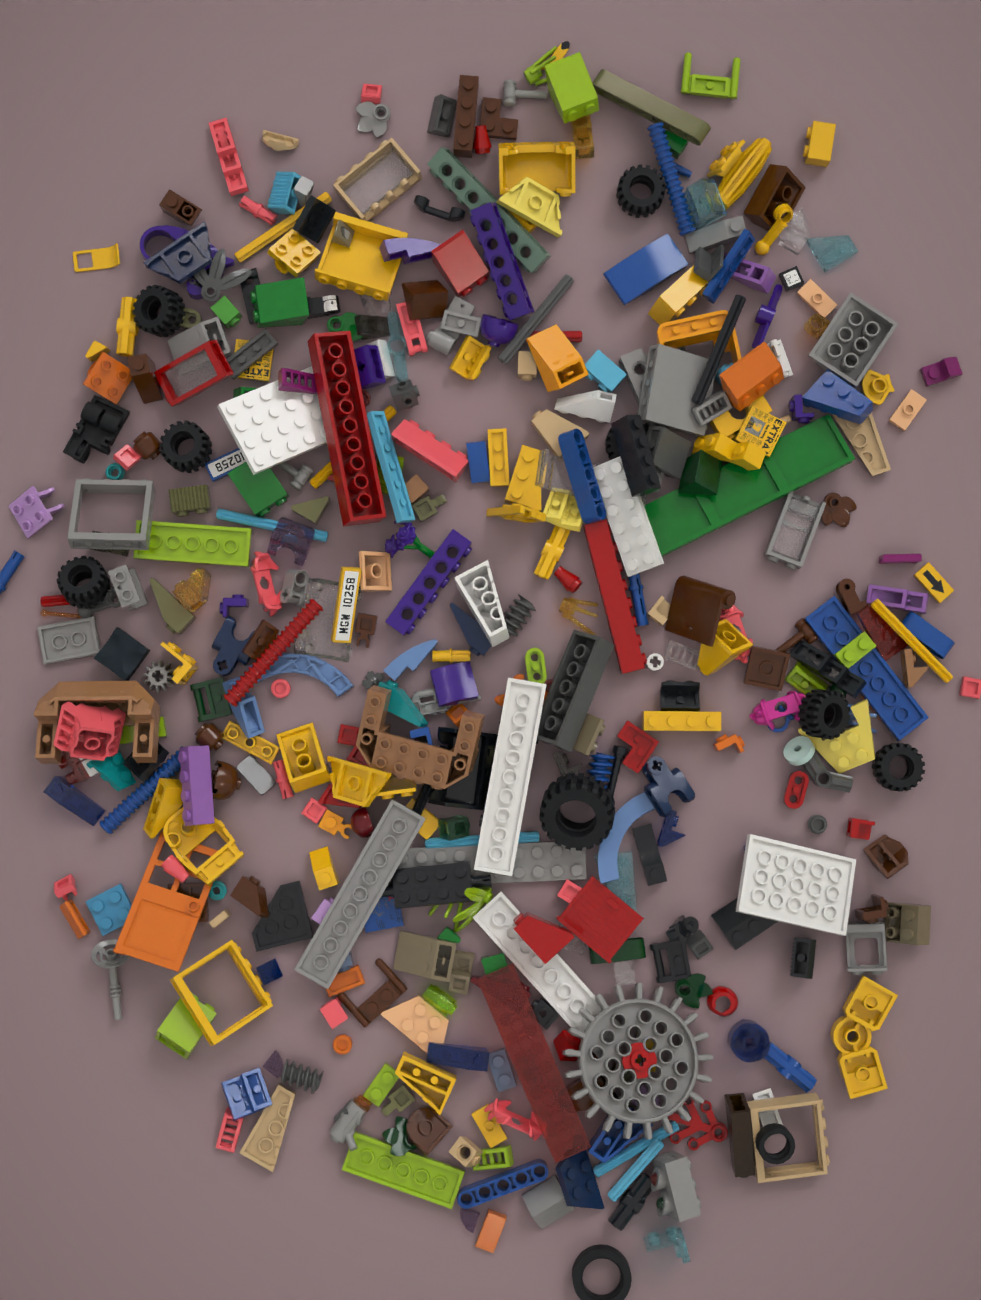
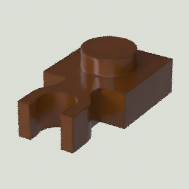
M358 613L355 632L361 634L357 639L356 646H359L361 639H364L367 642L366 648L370 647L369 635H375L378 616Z

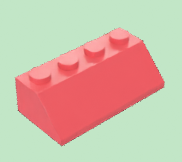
M404 419L391 434L393 442L454 482H457L469 464L467 456L460 451L456 453L451 450L452 446L443 440L439 442L434 439L436 436L430 431L426 430L424 432L419 429L420 425L415 421Z

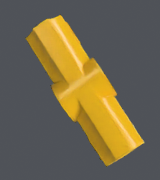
M122 297L120 318L117 319L116 324L118 335L116 354L123 357L134 356L135 337L139 332V327L133 319L135 317L132 312L135 309L133 304L137 301L133 297Z
M554 526L533 574L542 579L549 580L556 562L559 561L565 542L571 530Z

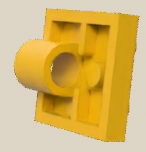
M292 228L268 249L267 254L275 260V266L279 272L283 274L290 272L293 276L297 277L320 257L321 252Z

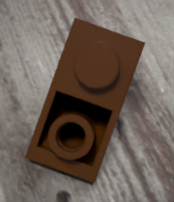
M170 189L159 204L164 213L190 226L193 225L202 211L201 208Z

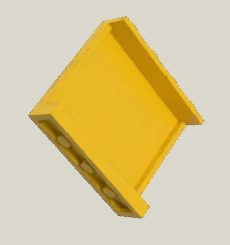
M335 212L333 226L318 269L315 268V280L322 284L334 285L342 290L354 291L359 295L372 296L379 301H388L402 258L384 262L379 247L383 240L408 238V233ZM338 220L343 221L354 230L349 248L331 241Z

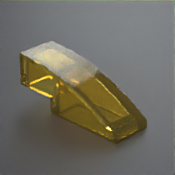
M589 114L575 121H570L572 140L575 144V159L594 157L592 124Z

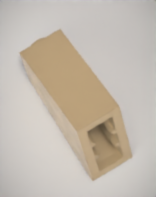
M547 409L543 412L539 410L532 416L531 425L558 460L563 457L558 442V437L561 433L579 429L584 439L589 437L587 430Z

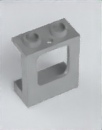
M127 564L108 571L122 608L133 611L149 604L135 568L129 570Z
M848 923L846 932L848 972H852V975H863L865 971H872L874 975L884 974V971H887L885 923ZM855 939H877L878 964H856Z

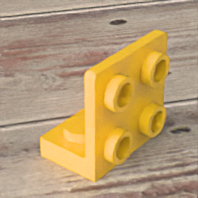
M162 641L160 645L183 663L182 666L179 665L172 673L174 675L172 680L177 684L185 685L199 668L195 665L197 661L189 655L181 654L182 649L170 641L168 643Z
M391 774V777L377 796H382V800L395 798L394 794L400 793L401 797L413 796V792L417 791V784L407 778L403 780L397 779Z

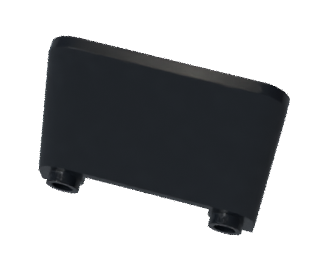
M438 727V740L443 744H449L448 749L451 750L456 743L459 729ZM481 732L478 744L479 752L473 770L467 777L446 789H433L429 795L428 803L446 807L484 810L498 735Z

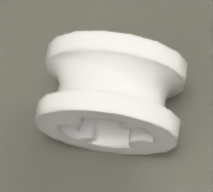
M657 653L649 655L646 659L647 667L653 671L661 669L664 664L663 657ZM653 657H657V660L660 661V665L657 664V667H653V664L650 663V659L653 660Z

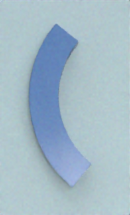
M296 653L282 654V657L279 656V660L273 666H270V670L265 671V675L261 676L262 679L257 680L259 683L277 674L301 673L322 681L333 690L337 697L354 686L333 665L313 656Z
M645 792L629 800L615 813L612 829L606 839L603 838V842L600 844L598 873L601 884L620 879L617 858L624 835L636 820L646 813L655 810Z

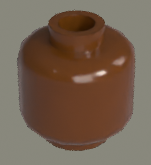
M144 431L133 441L135 443L133 449L144 460L149 458L154 460L161 453L159 450V443L161 442L152 432L146 433Z
M213 723L203 724L195 733L196 742L200 746L209 745L210 751L213 749L217 751L224 744L222 741L224 733Z

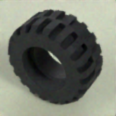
M570 773L567 774L566 778L564 776L558 777L556 782L553 781L545 791L540 807L539 818L542 822L541 827L543 831H547L546 836L550 840L554 839L555 844L558 846L562 844L565 846V849L569 850L576 848V851H582L584 847L588 850L593 848L594 844H601L603 838L606 839L614 822L615 801L614 797L611 796L610 789L604 788L605 784L601 780L597 782L594 776L585 777L584 773H578V776ZM568 801H582L592 807L596 816L587 822H572L563 816L560 806Z

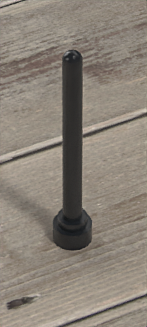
M614 745L612 750L615 759L608 784L612 797L614 796L622 759L627 756L629 748Z

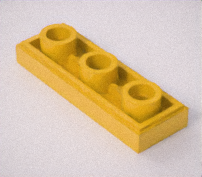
M230 720L223 731L224 740L269 764H272L280 750L279 746L258 735L249 738L253 740V745L249 746L247 744L249 739L245 736L240 725Z

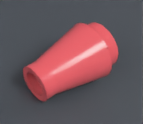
M170 855L161 865L164 868L163 871L178 879L181 883L190 876L180 860L173 855Z

